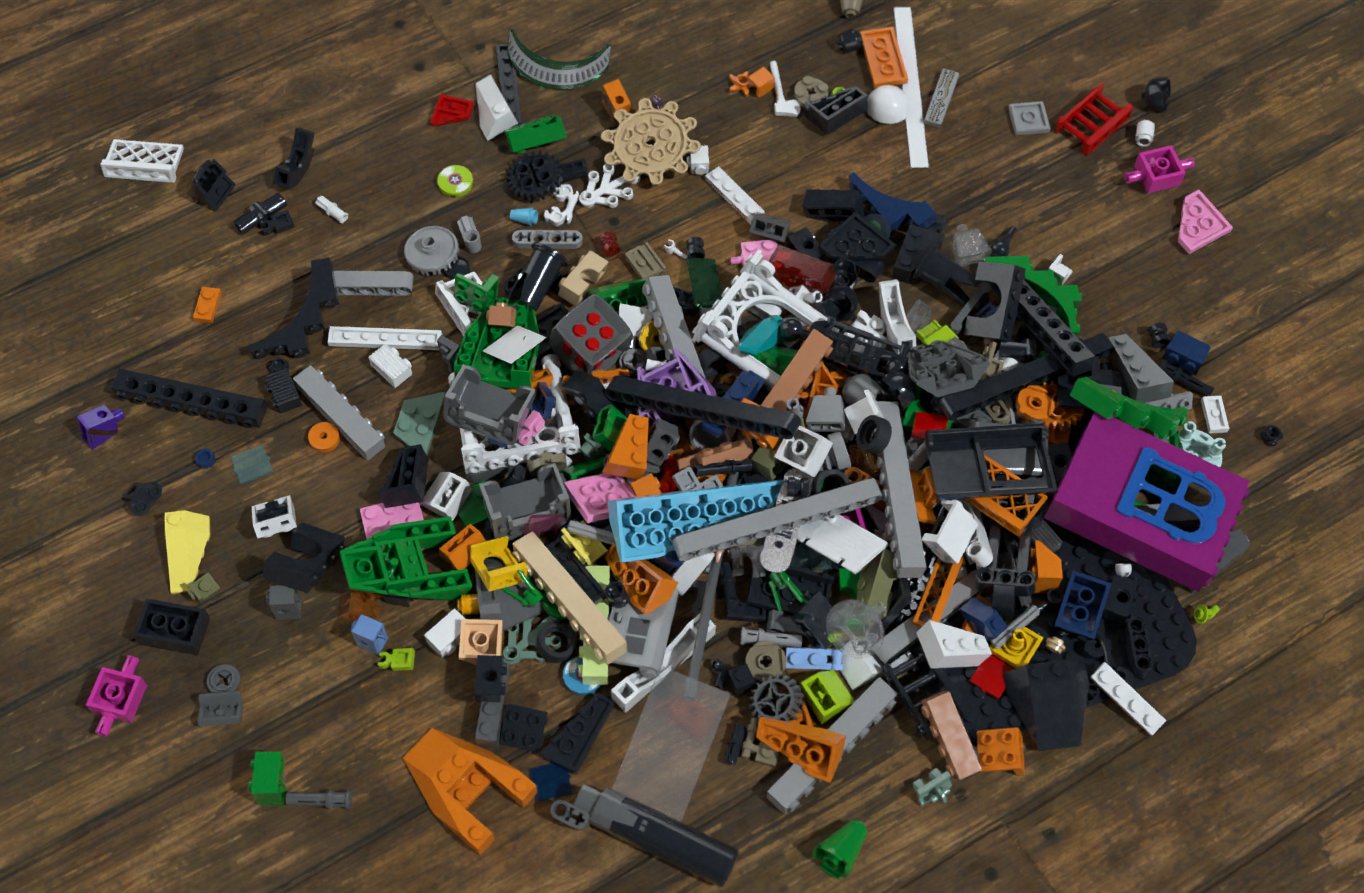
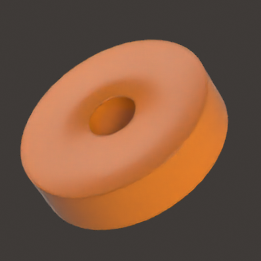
M321 422L310 429L308 440L315 451L326 453L338 446L340 434L337 427L332 423Z

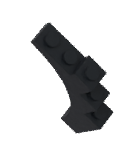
M329 257L311 261L312 276L310 289L300 311L286 327L275 335L263 341L249 344V351L253 357L264 358L268 354L274 353L279 355L288 351L291 357L301 358L305 354L310 353L307 332L317 333L321 329H325L321 308L331 309L335 305H340L333 264Z

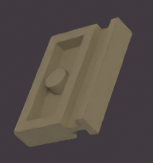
M648 242L625 253V258L640 279L658 276L659 273L666 272L665 265Z

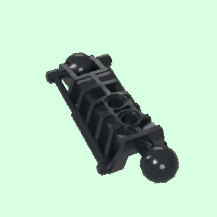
M833 316L828 317L827 321H814L810 330L803 328L801 322L796 318H787L780 325V335L786 341L792 342L798 339L806 341L813 329L833 341L831 347L834 348L828 356L831 360L823 358L821 362L826 367L853 377L854 375L862 374L864 370L871 373L870 377L881 386L880 380L874 379L876 375L884 377L893 371L904 372L906 375L909 373V358L906 357L910 350L909 344L898 345L881 339L872 333L839 322ZM834 328L839 329V330H842V331H841V332L834 331ZM848 333L853 334V335H855V337H854V338H853V337H850V336H848L847 334H848ZM860 338H864V339L869 340V341H868V342H864V341H861ZM873 342H879L882 344V346L877 347L873 345ZM844 343L849 347L846 354H842L839 350L840 346ZM856 343L865 346L863 354L854 351ZM886 346L898 349L900 353L896 354L888 351ZM882 353L892 356L886 363V374L876 370ZM852 354L861 357L860 363L850 360Z

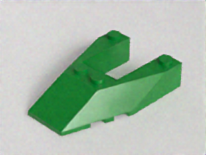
M451 516L395 524L381 533L374 534L363 542L360 541L341 550L339 554L349 589L439 600L461 598V595L469 594L472 583L467 569L429 575L421 550L443 546L456 535Z

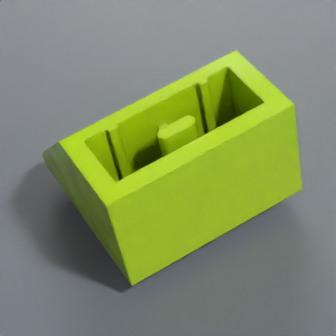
M834 670L818 672L801 682L800 692L804 694L803 698L821 724L844 712L855 702Z

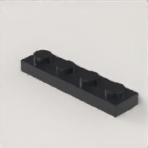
M561 537L546 546L595 605L607 598L604 589Z

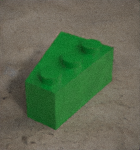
M554 114L504 130L511 151L516 152V154L525 152L527 148H537L543 144L567 138L561 117Z

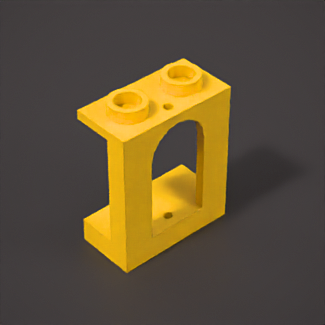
M508 536L471 545L470 561L489 592L523 583L524 581L518 574V570H521L527 577L528 567L525 562L518 563L508 548ZM488 557H498L506 567L488 571L484 560Z

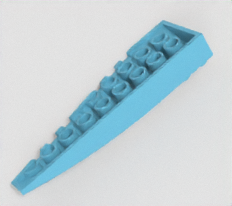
M787 480L608 500L609 520L620 562L664 556L666 553L675 551L672 541L680 535L776 506L781 486Z

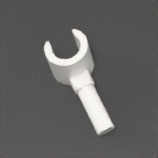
M668 240L670 247L664 245L667 254L675 253L683 259H687V255L675 247L673 240Z

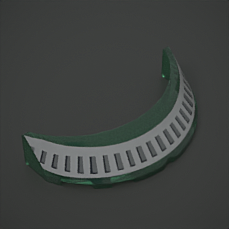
M510 28L507 55L518 70V73L522 77L525 76L533 81V84L546 89L566 91L583 85L584 87L592 84V81L608 71L612 44H607L595 55L582 60L554 61L530 51L520 42L514 30Z

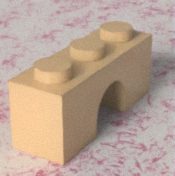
M591 250L586 256L582 255L576 267L573 266L569 271V276L562 278L560 281L558 295L577 306L586 296L589 284L583 279L590 280L596 284L605 274L608 261Z

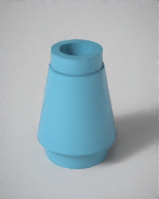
M533 208L512 209L510 219L527 225L536 224L538 211Z

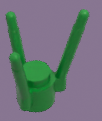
M518 570V574L528 587L523 593L525 598H522L506 587L501 588V590L520 601L525 607L528 604L534 607L544 596L535 587L529 576L527 575L526 577L521 570Z
M785 571L772 572L769 575L771 581L768 584L772 589L778 611L782 609L776 587L783 589L787 586L799 602L806 603L808 601L790 580Z

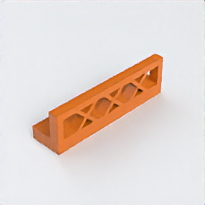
M964 556L961 557L958 564L948 563L952 565L951 570L944 573L939 566L941 560L937 559L913 620V625L922 628L926 623L918 619L921 614L926 612L929 613L931 621L940 622ZM942 578L945 585L936 590L933 581ZM935 595L938 603L929 607L926 598Z

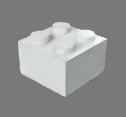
M799 426L792 439H783L774 457L815 478L833 442Z

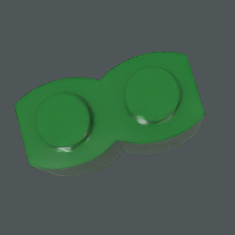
M612 404L601 408L597 417V425L593 431V438L608 451H611L627 417Z

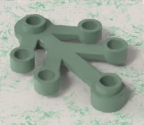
M548 614V617L532 631L531 624L534 617L524 621L523 639L517 645L516 635L519 633V625L514 626L517 628L515 631L507 629L509 634L508 646L502 651L503 661L509 662L510 665L519 663L521 659H535L539 663L546 661L544 658L537 657L539 654L538 650H523L528 646H536L537 637L544 626L552 622H561L563 619H557ZM559 636L545 637L547 646H550L552 649H559L562 642ZM558 640L559 643L557 645L552 644V641ZM511 653H514L516 655L514 658L508 657V655Z

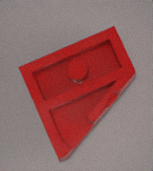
M440 94L430 122L431 126L435 127L469 120L474 102Z

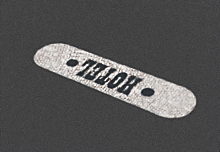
M796 468L787 471L783 480H787L788 477H794L798 480L801 478L809 479V497L813 477ZM785 482L781 486L775 507L803 499L804 497L800 495L787 497V482ZM801 526L766 536L760 556V561L764 568L771 572H782L789 567Z

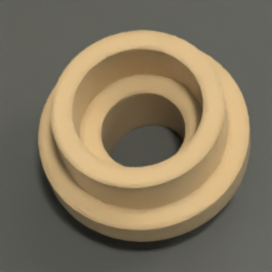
M1057 637L1047 638L1046 640L1047 644L1045 647L1056 654H1060L1066 648L1063 645L1064 642Z

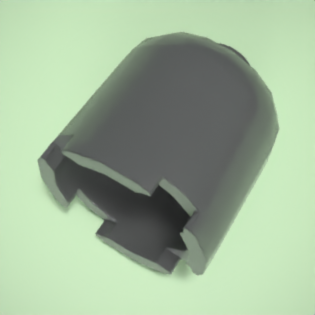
M857 374L847 378L841 392L842 399L847 406L865 398L864 390L868 389L874 395L876 401L890 399L889 393L866 374Z

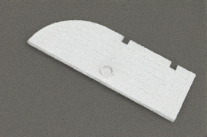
M839 514L802 525L797 540L800 542L807 539V546L832 561L839 563L843 560L844 562L841 566L854 574L858 573L888 546V542Z

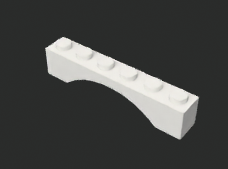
M701 613L689 622L666 648L659 677L646 679L638 670L627 676L611 690L612 699L625 713L693 654ZM711 620L709 622L706 642L715 635L716 625Z

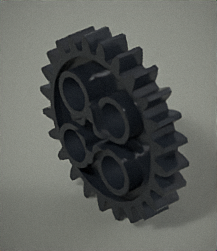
M532 151L531 155L525 153L524 158L519 156L520 160H514V166L510 165V171L506 172L508 175L506 177L507 185L511 193L515 194L516 198L521 197L522 201L527 198L528 202H531L532 198L537 202L539 197L545 200V195L551 197L550 192H557L555 187H561L560 182L563 181L562 176L564 175L558 158L555 159L553 154L549 156L548 152L542 155L541 151L538 154ZM531 165L535 170L540 187H537L530 170Z

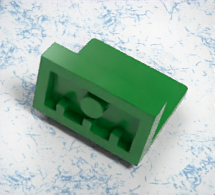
M457 273L455 275L454 298L482 313L497 298L499 277L492 274L488 280L485 279L482 285Z

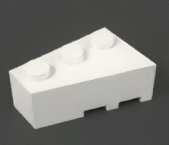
M929 620L916 632L930 668L979 666L992 654L985 636Z

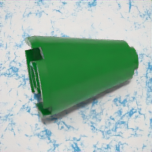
M851 820L814 848L812 851L814 860L818 858L821 863L819 867L825 873L835 879L844 877L843 880L850 875L868 835L865 824L858 820Z

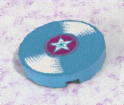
M579 656L573 657L566 663L563 670L565 686L577 695L596 692L601 685L583 684V677H579V665H583V658H579Z

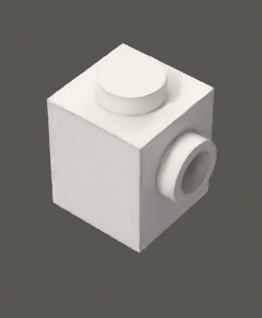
M701 146L697 153H690V156L687 157V165L691 167V174L701 175L709 173L708 146Z

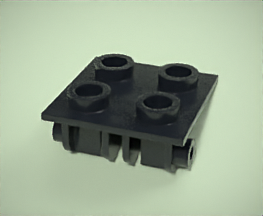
M507 703L499 744L540 753L545 725L548 722V712Z

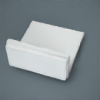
M869 389L864 390L865 398L844 409L855 435H857L858 428L866 417L876 415L884 418L874 395Z

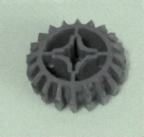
M777 673L776 677L769 674V680L762 677L763 683L757 682L755 684L758 687L757 690H751L754 696L749 697V701L753 702L749 705V708L754 710L752 716L754 718L757 717L756 721L759 723L760 717L791 722L790 719L792 718L795 721L798 720L795 714L802 713V710L798 707L804 705V702L800 700L804 697V694L800 692L801 687L796 685V681L794 679L790 680L788 675L782 677L780 673ZM777 687L788 688L790 694H780ZM789 704V707L784 712L785 706ZM763 709H773L776 716L766 715Z

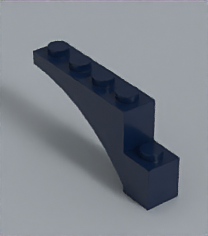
M855 172L848 176L850 181L848 185L851 190L859 191L862 203L869 205V210L872 214L882 215L889 221L891 233L907 222L909 225L926 229L937 221L936 212L926 201L912 202L893 198L869 186Z
M751 370L748 373L742 371L723 398L740 402L746 398L755 403L764 390L766 379ZM705 421L701 429L719 438L728 426Z

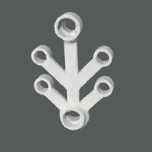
M605 164L600 188L594 191L595 184L599 181V173L591 171L588 174L589 184L587 190L580 194L579 200L584 207H592L597 203L615 208L618 206L617 197L630 200L633 198V190L628 187L623 190L615 189L627 181L622 176L610 182L611 175L614 173V166ZM638 175L633 182L629 183H638L640 181V175ZM603 194L611 195L608 198L600 197Z

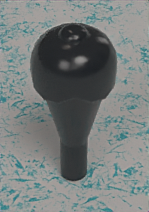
M1011 226L1002 238L991 243L989 247L990 257L1009 255L1011 239L1017 231L1015 226Z

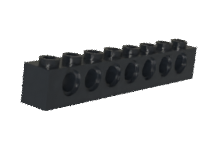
M1023 280L1017 317L1072 377L1092 370L1094 354L1035 293L1028 283ZM989 284L994 292L1002 298L999 286L997 284Z
M120 368L111 386L113 393L120 400L125 401L128 399L138 404H151L156 408L165 407L175 412H188L193 416L202 415L211 420L220 419L230 424L239 423L248 428H260L267 411L264 399Z

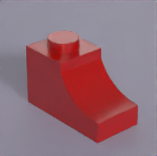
M670 456L662 464V479L659 483L661 486L660 490L663 493L680 491L672 478L673 475L680 472L678 463L673 456Z

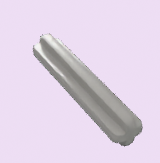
M1031 605L1008 624V627L996 639L990 641L992 646L996 649L1000 648L1012 638L1015 630L1024 628L1036 618L1040 610L1035 605Z

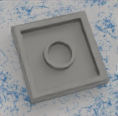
M1043 101L1009 104L1008 109L1016 136L1050 132L1051 128Z

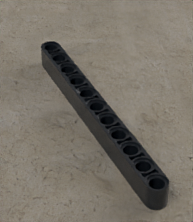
M1100 333L1082 341L1094 356L1099 357V360L1109 356L1115 350V346L1105 333ZM1049 354L979 382L973 388L952 393L941 399L938 405L951 421L1018 394L1027 386H1037L1064 375L1068 371L1052 354Z
M614 376L604 391L606 397L612 401L788 440L794 437L802 423L801 418L791 412L623 376Z

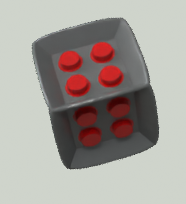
M594 294L578 304L556 324L551 331L549 344L554 353L573 374L577 371L591 375L592 371H607L620 359L621 355L629 349L633 334L617 312L604 299Z

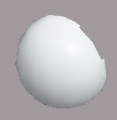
M879 86L868 96L867 112L874 120L881 123H899L907 116L906 94L897 86Z

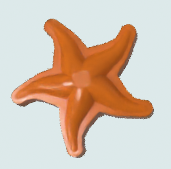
M747 71L737 77L732 74L729 76L730 80L734 83L729 89L730 92L741 90L747 97L749 88L755 87L748 80Z

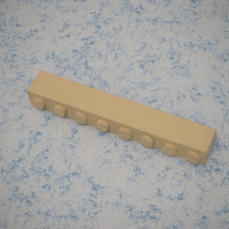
M533 531L513 543L514 552L512 554L518 563L525 562L528 567L527 574L534 577L540 590L544 589L549 601L558 606L560 614L564 618L567 617L573 630L580 632L584 643L594 649V654L599 660H603L608 665L627 653L626 640Z

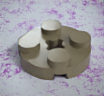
M805 76L794 88L796 101L803 108H805L806 101L811 100V102L821 100V97L825 95L828 97V85L811 76Z
M544 452L540 454V458L528 461L527 466L530 475L537 477V473L542 466L556 463L560 472L567 467L564 453L552 455L551 452Z
M761 641L749 649L745 658V664L748 665L754 680L762 682V677L769 680V674L774 675V677H776L777 673L782 675L786 668V656L784 651L775 643ZM764 656H767V659L771 660V663L768 664L767 668H765L763 664H760V661L763 660Z

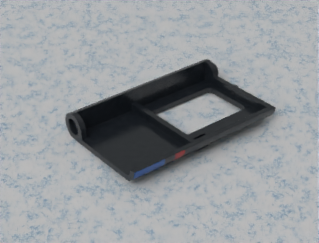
M1044 423L926 430L925 445L937 500L1057 493L1058 489L1046 445V439L1049 437L1048 427H1045ZM1034 447L1037 450L1043 478L991 481L989 479L984 450Z

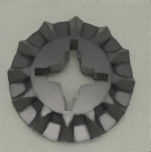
M228 664L219 665L210 671L207 677V686L212 693L232 692L240 686L241 677L235 667ZM220 675H221V677H224L225 679L228 678V679H227L228 684H229L228 686L225 685V684H223V683L220 684V683H221V680H220V677H219Z

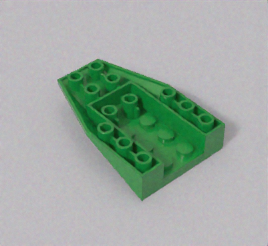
M495 298L467 328L454 363L455 378L464 364L476 368L481 375V381L493 386L514 389L520 386L531 388L539 344L512 364L485 353L483 350L513 329L512 327L489 325L486 320V313L490 306H496V303H506L507 307L515 308V327L520 326L540 335L535 311L522 300Z

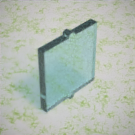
M263 445L231 456L235 467L233 470L237 473L241 484L273 473L269 462L270 457L267 456Z

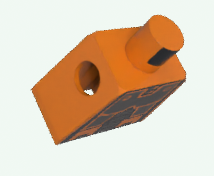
M619 79L603 85L601 102L612 120L617 121L614 113L618 109H624L630 113L631 103Z

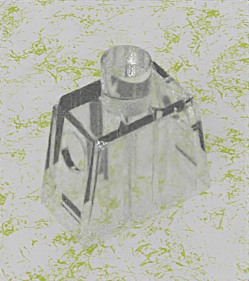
M960 224L956 227L957 232L954 233L952 239L955 262L965 266L979 263V261L984 262L985 257H990L992 250L979 229L968 230L966 224Z

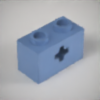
M361 614L359 619H356L352 624L351 632L356 645L379 656L388 640L383 623Z

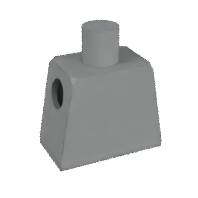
M827 387L825 388L824 395L813 397L806 419L810 431H846L844 403L842 397L836 395L835 388Z

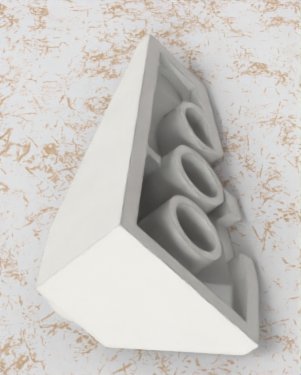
M491 75L477 82L476 90L480 128L486 139L490 140L504 132V130L518 124Z

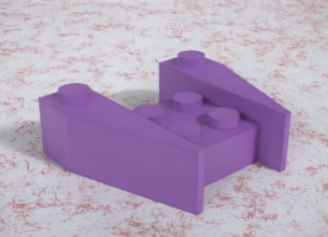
M676 348L673 349L676 359L651 372H647L641 367L637 368L638 380L718 397L713 386L690 360ZM639 407V416L649 417L648 432L657 418L667 422L664 412Z

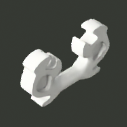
M563 184L561 187H555L557 192H553V195H556V200L560 202L568 199L566 210L560 212L559 208L551 207L552 213L550 214L546 210L544 214L546 223L549 222L554 226H560L566 219L567 224L571 222L573 208L579 200V192L576 191L573 195L572 187L568 184Z

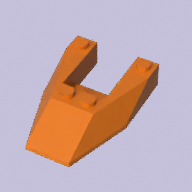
M431 728L403 757L433 814L478 855H481L495 840L493 833L467 811L469 806L483 791L494 782L523 808L538 793L536 784L493 752L434 728Z

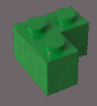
M255 752V759L251 760L253 779L249 780L248 790L259 806H285L287 785L283 780L285 757L282 752Z

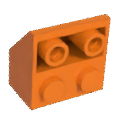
M469 524L439 549V556L455 570L465 569L471 564V545L482 543L486 540L478 529Z
M1035 541L1033 547L1030 548L1028 568L1035 576V593L1047 594L1050 589H1057L1063 578L1061 559L1042 542Z

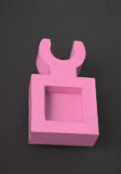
M533 410L525 420L524 428L521 430L518 438L520 444L526 446L530 441V437H535L542 430L545 421L539 412Z

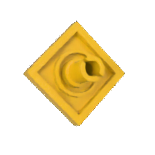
M1006 619V625L1010 624L1013 620ZM1024 627L1015 630L1012 638L1000 648L996 649L992 644L989 648L993 655L1011 666L1019 668L1029 663L1043 637Z

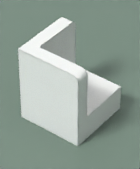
M1061 254L1048 269L1053 270L1058 286L1063 285L1072 274L1071 269L1061 264L1063 259Z

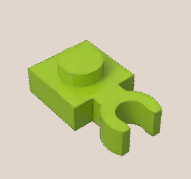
M413 648L393 649V654L385 651L379 653L381 658H386L384 662H378V666L381 669H387L391 666L393 671L413 670L415 650Z

